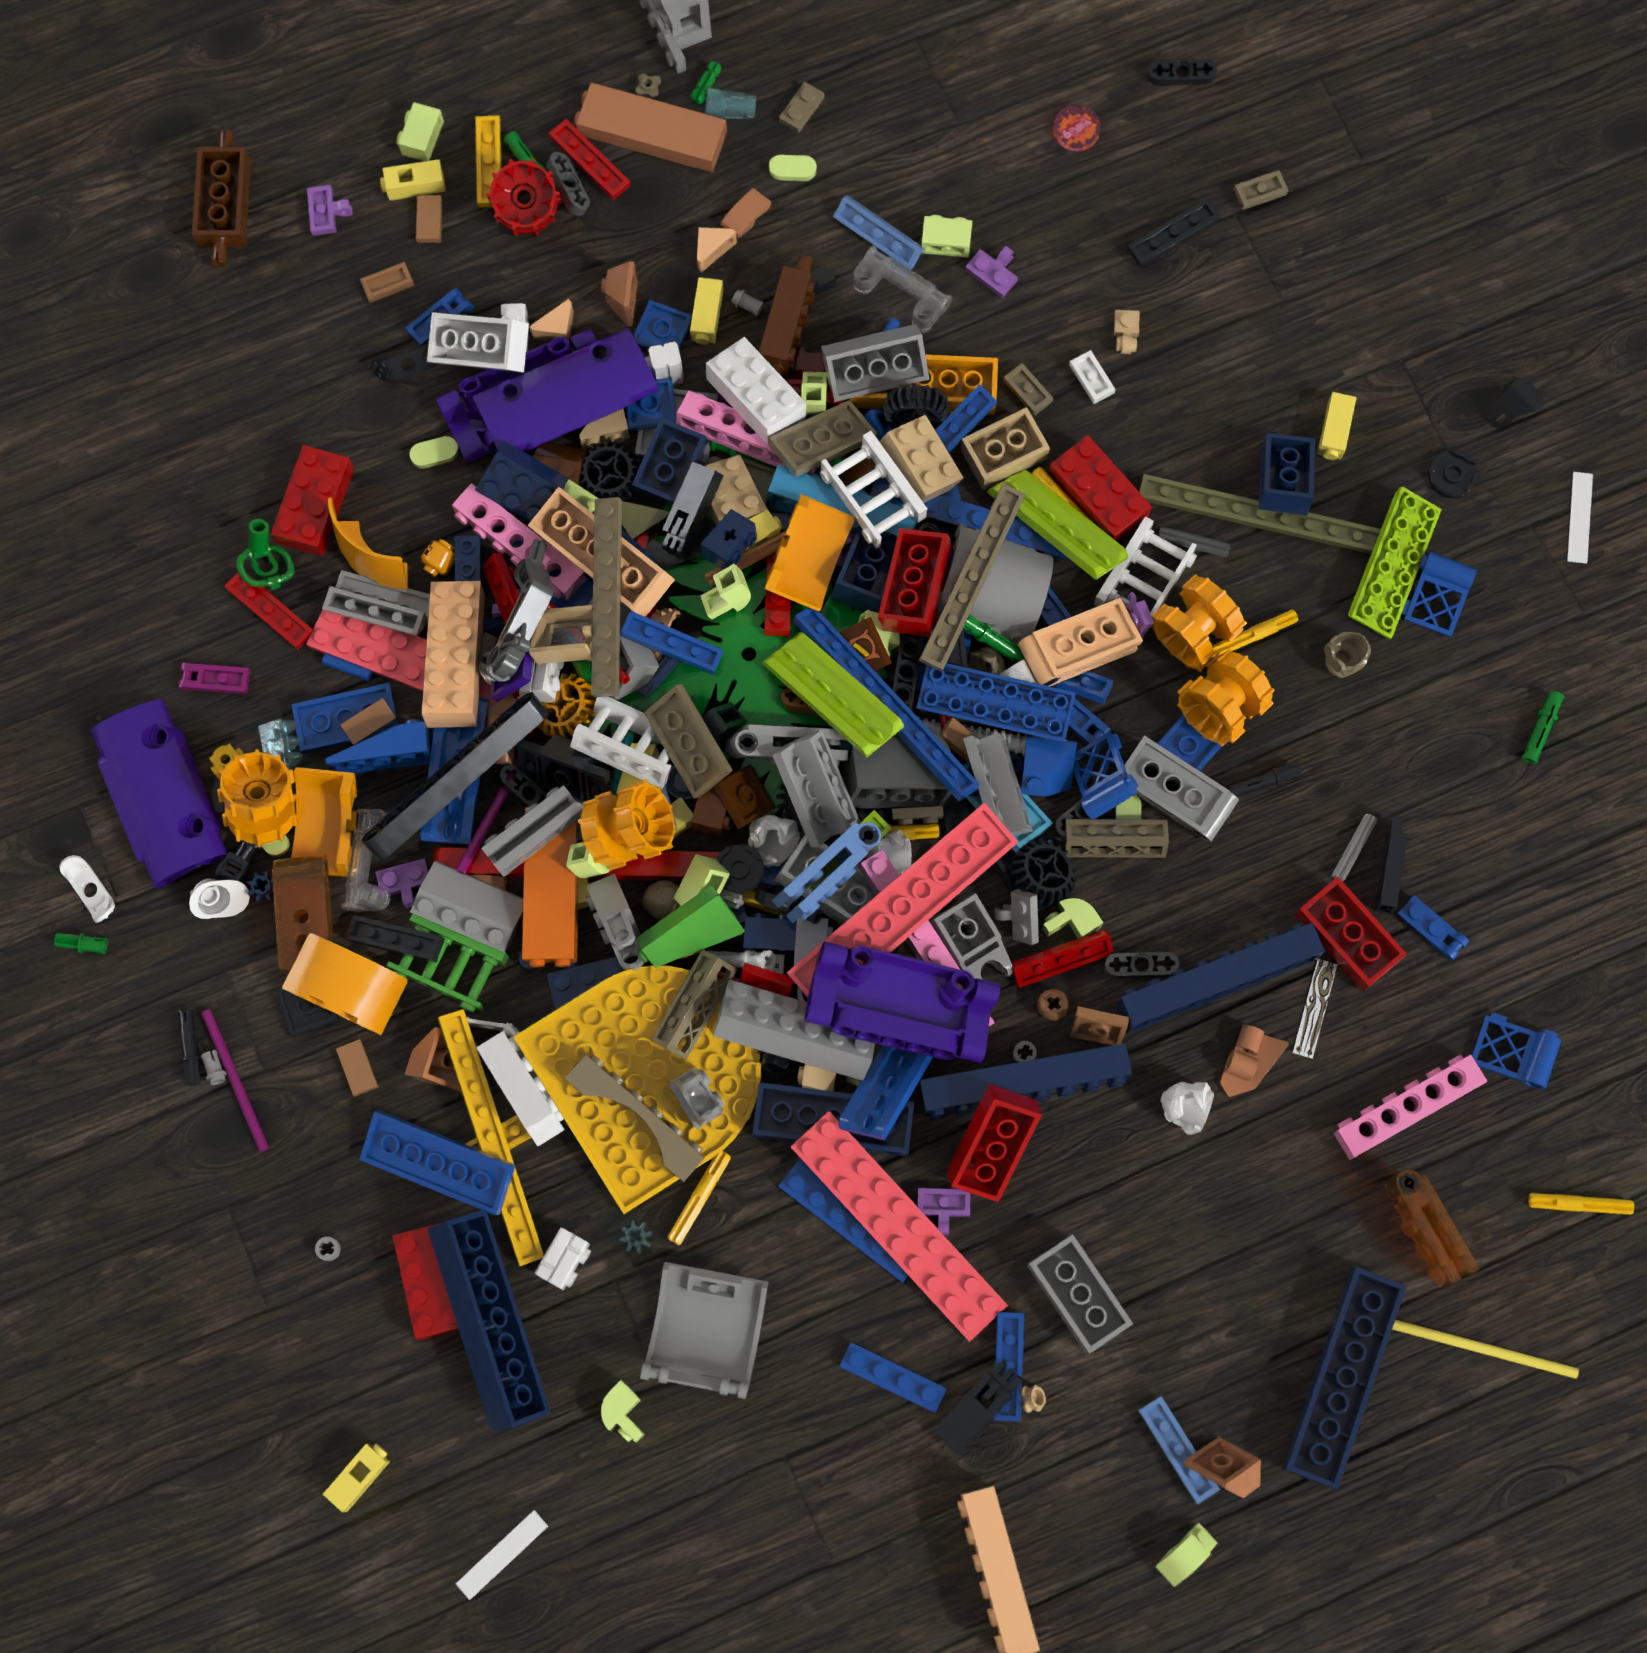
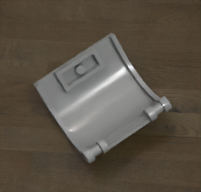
M960 522L956 528L954 535L957 537L955 551L943 586L936 622L980 529L975 528L973 530L967 528V525ZM1005 539L970 614L980 622L988 623L995 632L1018 646L1022 639L1034 632L1042 612L1053 571L1052 555L1046 552L1041 554L1036 552L1034 548Z
M665 1262L662 1270L653 1332L647 1356L642 1366L640 1379L649 1380V1378L658 1379L659 1383H678L719 1391V1394L728 1395V1393L736 1394L738 1398L746 1399L760 1336L768 1282Z

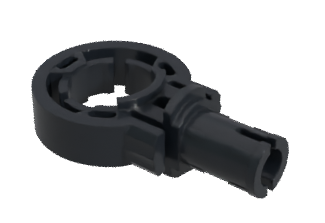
M762 883L758 885L754 899L766 907L788 914L804 899V896L801 895L789 906L784 903L778 908L772 900L784 887ZM818 908L805 920L814 925L818 924L822 918V910Z

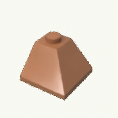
M631 261L608 269L607 277L602 279L601 293H605L606 302L628 327L633 326L638 285L635 264Z
M434 1027L412 1050L405 1075L426 1083L462 1092L442 1030Z
M1220 1437L1184 1461V1466L1241 1498L1246 1497L1260 1487L1261 1460Z

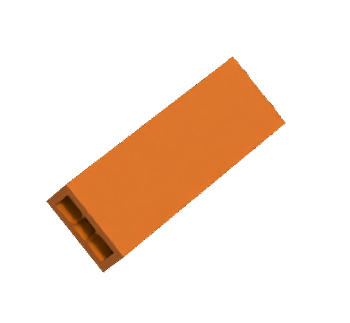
M578 821L524 861L522 959L525 963H529L530 967H544L545 963H555L556 967H569L570 963H577L579 877L566 864L570 845L579 843L580 824Z

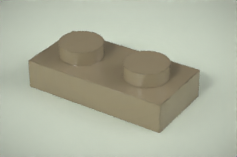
M804 82L780 115L779 122L799 134L824 99V93Z
M1280 170L1237 184L1234 187V191L1244 210L1285 196L1288 193V188Z
M1023 363L1004 376L1003 382L1034 416L1053 402V397Z
M943 806L892 809V822L898 821V825H912L913 820H923V824L938 823V819L943 818Z

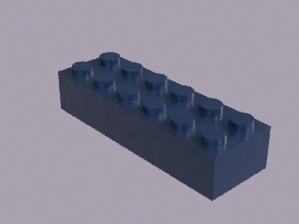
M759 1082L752 1133L753 1138L795 1143L828 1111L839 1121L853 1094ZM907 1101L885 1140L853 1132L849 1133L867 1152L908 1157L914 1102Z

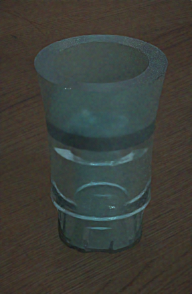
M707 86L705 114L717 118H755L756 95H745V92H734Z

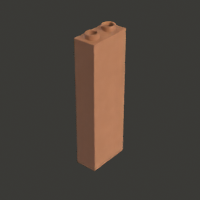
M590 83L588 91H584L581 102L583 106L581 111L576 112L574 125L577 126V130L585 137L713 173L727 133L725 119L595 83Z

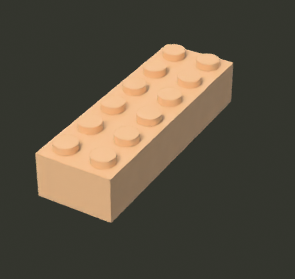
M558 487L528 526L593 578L595 515ZM621 537L620 601L635 613L646 617L675 579Z
M481 581L431 582L422 716L427 728L477 727L480 671L478 666L480 645L483 637L485 594Z
M994 1486L961 1494L962 1500L957 1501L961 1517H967L969 1527L964 1529L968 1543L975 1546L976 1554L972 1555L976 1571L982 1572L984 1581L979 1583L983 1598L985 1600L989 1599L991 1608L987 1609L991 1626H997L999 1633L998 1636L994 1637L998 1652L1034 1653L1040 1651Z

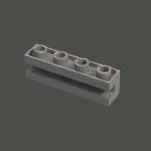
M564 785L561 788L556 787L548 792L547 798L540 804L534 803L525 811L526 814L519 820L517 818L513 819L505 826V831L499 835L494 834L485 841V846L481 849L503 877L581 818L583 809L573 799Z

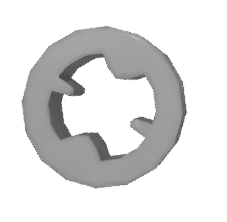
M1028 1041L1019 1042L1013 1050V1058L1017 1063L1034 1060L1036 1057V1048ZM1023 1047L1029 1048L1028 1052H1032V1056H1027L1026 1060L1020 1058L1021 1054H1017V1051H1021Z
M323 1237L315 1245L316 1255L325 1261L335 1260L341 1251L339 1242L331 1237ZM332 1242L334 1246L331 1248L334 1249V1252L323 1255V1244L329 1245Z

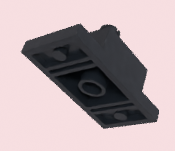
M554 734L544 747L524 739L517 744L519 768L541 789L550 792L556 787L561 788L564 785L573 799L581 804L594 799L596 795L611 791L610 771L599 767V760L571 748L572 740Z

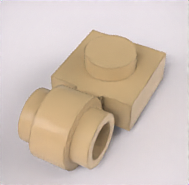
M1115 310L1114 336H1122L1117 337L1116 351H1120L1121 354L1136 352L1137 337L1139 335V311Z

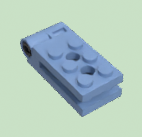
M855 822L785 887L772 902L778 908L784 903L788 906L791 905L806 891L803 886L807 889L824 874L821 869L833 858L839 866L786 915L792 923L799 918L804 921L820 907L818 902L822 904L839 889L838 887L857 872L853 867L879 844L881 831L878 826L870 822H865L861 825Z

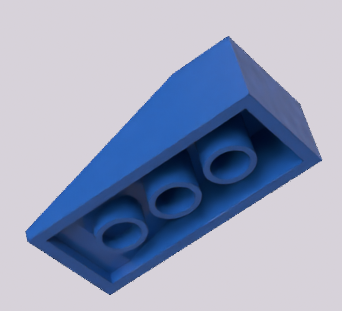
M418 719L408 720L406 724L397 725L326 758V764L331 771L355 774L428 765L431 756L432 734L424 721L421 722Z

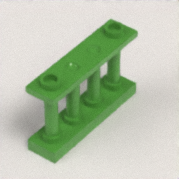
M412 914L410 921L415 926V930L440 935L445 939L436 963L428 961L421 976L408 970L414 957L403 955L399 965L388 962L387 967L405 978L461 1002L460 1007L465 1010L474 1012L477 1009L482 1012L484 1006L477 1001L478 996L493 966L496 967L497 964L505 966L509 958L507 953L416 914ZM454 943L461 946L459 949L461 953L445 985L442 986L431 981V978L447 946ZM476 953L483 956L482 960L484 963L468 996H464L453 990L470 956Z

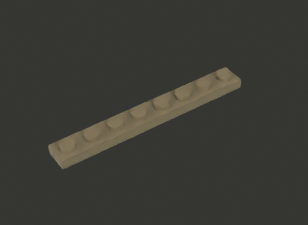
M1005 483L1001 485L919 658L920 662L940 672L944 669L1026 494Z
M619 497L595 499L591 695L594 697L619 696L622 500Z

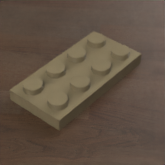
M848 400L770 436L768 444L796 478L821 466V461L824 459L830 462L860 448L864 434L872 431L877 438V432L854 404Z
M682 684L675 685L644 712L694 799L701 797L733 771Z

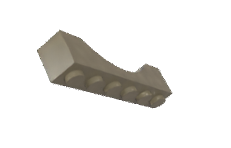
M585 1054L567 1074L565 1079L584 1096H599L612 1099L636 1112L654 1133L661 1150L663 1164L684 1182L703 1161L704 1157L700 1154L703 1149L693 1140L687 1143L680 1136L684 1132L673 1123L669 1126L661 1120L664 1115L653 1105L648 1109L641 1102L644 1098L633 1088L630 1092L622 1086L624 1080L614 1071L610 1075L602 1069L604 1063L594 1054L588 1057Z

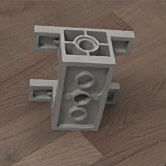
M640 0L643 9L647 8L649 11L647 16L651 27H656L658 31L656 36L660 46H665L667 50L665 55L670 67L674 66L678 74L686 71L685 57L681 49L712 38L708 0Z

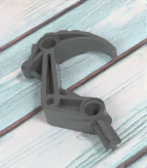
M534 539L528 558H523L515 569L514 577L521 588V592L497 644L496 637L486 632L483 634L479 651V665L481 672L489 680L504 682L516 673L525 653L531 648L530 639L553 596L554 589L548 571L542 563L547 548L546 541Z

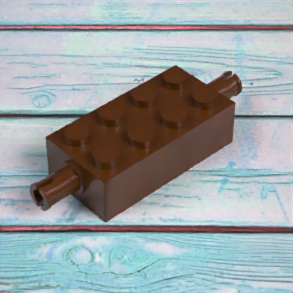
M224 130L219 131L218 147H197L192 236L199 248H212L210 263L218 268L219 262L221 263V268L226 266L227 248H246L251 159L245 147H233L234 133L230 130H226V136L224 135Z
M807 255L799 256L796 269L783 266L759 353L783 379H788L790 372L795 371L797 364L796 352L801 350L803 342L802 331L803 328H807L809 321L808 309L813 307L815 293H813L815 282H812V272H810L813 258Z

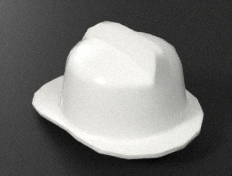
M201 880L190 891V910L196 917L201 919L237 915L249 903V890L243 883L237 880Z

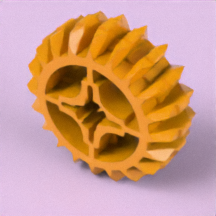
M562 673L559 678L560 690L556 692L555 702H542L549 713L537 727L543 730V733L547 736L552 737L555 734L569 739V736L573 737L574 730L578 724L586 726L592 723L590 718L596 717L593 709L597 697L591 695V685L587 684L585 679L575 674L568 676ZM572 691H577L580 699L576 700L572 696ZM550 714L556 715L558 723L552 722Z

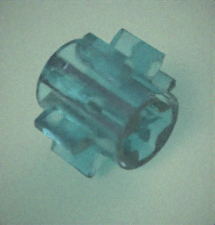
M631 1221L632 1227L629 1229L622 1227L626 1235L620 1239V1242L629 1243L626 1248L628 1252L634 1247L640 1254L642 1246H651L647 1242V1237L653 1234L652 1232H644L646 1223L643 1222L638 1227L634 1221ZM641 1231L642 1241H635L634 1244L631 1243L633 1239L630 1237V1234Z

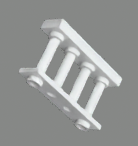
M872 431L863 435L861 450L837 465L831 467L826 459L821 461L820 475L827 485H832L863 529L862 534L869 544L872 542L876 549L881 546L882 537L880 534L909 516L914 517L917 522H920L926 518L927 507ZM865 458H871L876 464L875 469L845 487L838 475ZM878 478H886L890 484L889 489L859 506L852 495ZM893 497H900L904 503L903 508L873 526L866 514Z
M1145 516L1126 547L1128 559L1113 568L1096 596L1094 605L1098 607L1116 600L1120 595L1117 594L1118 591L1115 588L1119 582L1121 584L1125 582L1157 600L1150 613L1152 616L1164 604L1185 567L1191 568L1197 557L1194 554L1197 545L1192 543L1187 552L1155 535L1154 531L1151 530L1154 521ZM1143 542L1146 544L1149 542L1181 560L1177 570L1173 572L1141 554L1142 551L1139 549ZM1137 562L1169 580L1164 591L1161 592L1129 574L1130 571L1127 568L1130 563L1135 564ZM1122 597L1125 603H1129V600Z
M597 697L593 709L596 717L589 727L581 724L577 725L570 747L641 780L646 779L648 783L656 787L660 786L663 789L671 769V765L667 764L670 757L665 748L658 759L644 753L651 740L662 744L645 714L610 697ZM606 719L619 725L612 738L598 732ZM628 730L642 735L635 748L621 743Z

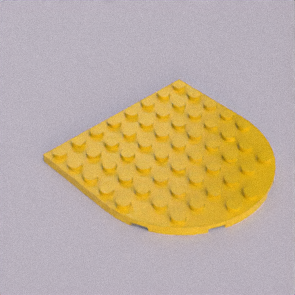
M653 965L640 967L634 971L629 969L615 974L514 1036L515 1041L623 1214L680 1178L663 1164L661 1150L654 1133L636 1112L612 1099L599 1096H584L565 1079L567 1074L585 1054L588 1057H591L592 1054L598 1057L604 1063L602 1067L604 1071L609 1075L614 1071L624 1080L622 1086L630 1092L632 1088L644 1098L641 1102L648 1109L653 1105L664 1115L661 1120L669 1126L673 1123L684 1132L680 1136L687 1143L693 1140L703 1149L700 1154L704 1159L697 1167L723 1151L736 1138L746 1121H748L758 1095L759 1082L761 1080V1062H759L760 1054L757 1053L758 1049L713 1036L721 999L687 1060L651 1040L690 972L683 968L672 966H659L655 968ZM712 991L707 992L704 997V1003L709 1002L712 997ZM699 1014L694 1015L691 1020L692 1026L698 1022ZM686 1036L681 1038L676 1047L680 1051L686 1043ZM693 1066L697 1067L698 1070L704 1069L711 1081L708 1084L711 1092L716 1091L725 1104L721 1107L724 1111L723 1114L699 1129L693 1127L667 1083Z

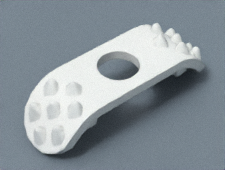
M72 855L63 859L59 866L60 872L75 889L90 911L95 923L107 919L108 915L113 912L115 903L92 868L80 856ZM89 883H94L97 886V893L93 897H87L84 892L86 885Z
M467 1017L469 1027L503 1031L510 1038L512 1036L514 1038L515 1035L519 1034V1031H517V1028L512 1023L502 1024Z

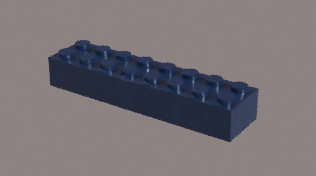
M1304 922L1291 926L1290 930L1285 934L1281 935L1280 931L1266 936V940L1257 944L1256 940L1243 945V949L1236 953L1233 950H1228L1219 954V958L1212 962L1209 959H1205L1196 963L1195 967L1187 972L1185 968L1171 973V977L1162 981L1161 977L1147 982V986L1143 989L1138 990L1137 987H1133L1124 991L1116 1007L1121 1016L1129 1017L1127 1033H1132L1316 961L1325 950L1313 923L1305 925Z
M1125 1043L922 1079L919 1082V1093L924 1118L930 1117V1120H939L946 1118L947 1113L955 1112L956 1116L970 1114L971 1110L978 1108L989 1084L1040 1102L1047 1100L1048 1096L1057 1094L1058 1098L1072 1096L1076 1090L1083 1089V1093L1095 1092L1104 1085H1108L1109 1089L1124 1086L1123 1083L1127 1082L1132 1072Z
M486 1209L427 1228L492 1434L550 1414L551 1411Z
M1357 1266L1350 1269L1282 1470L1329 1489L1338 1490L1407 1287L1406 1285Z

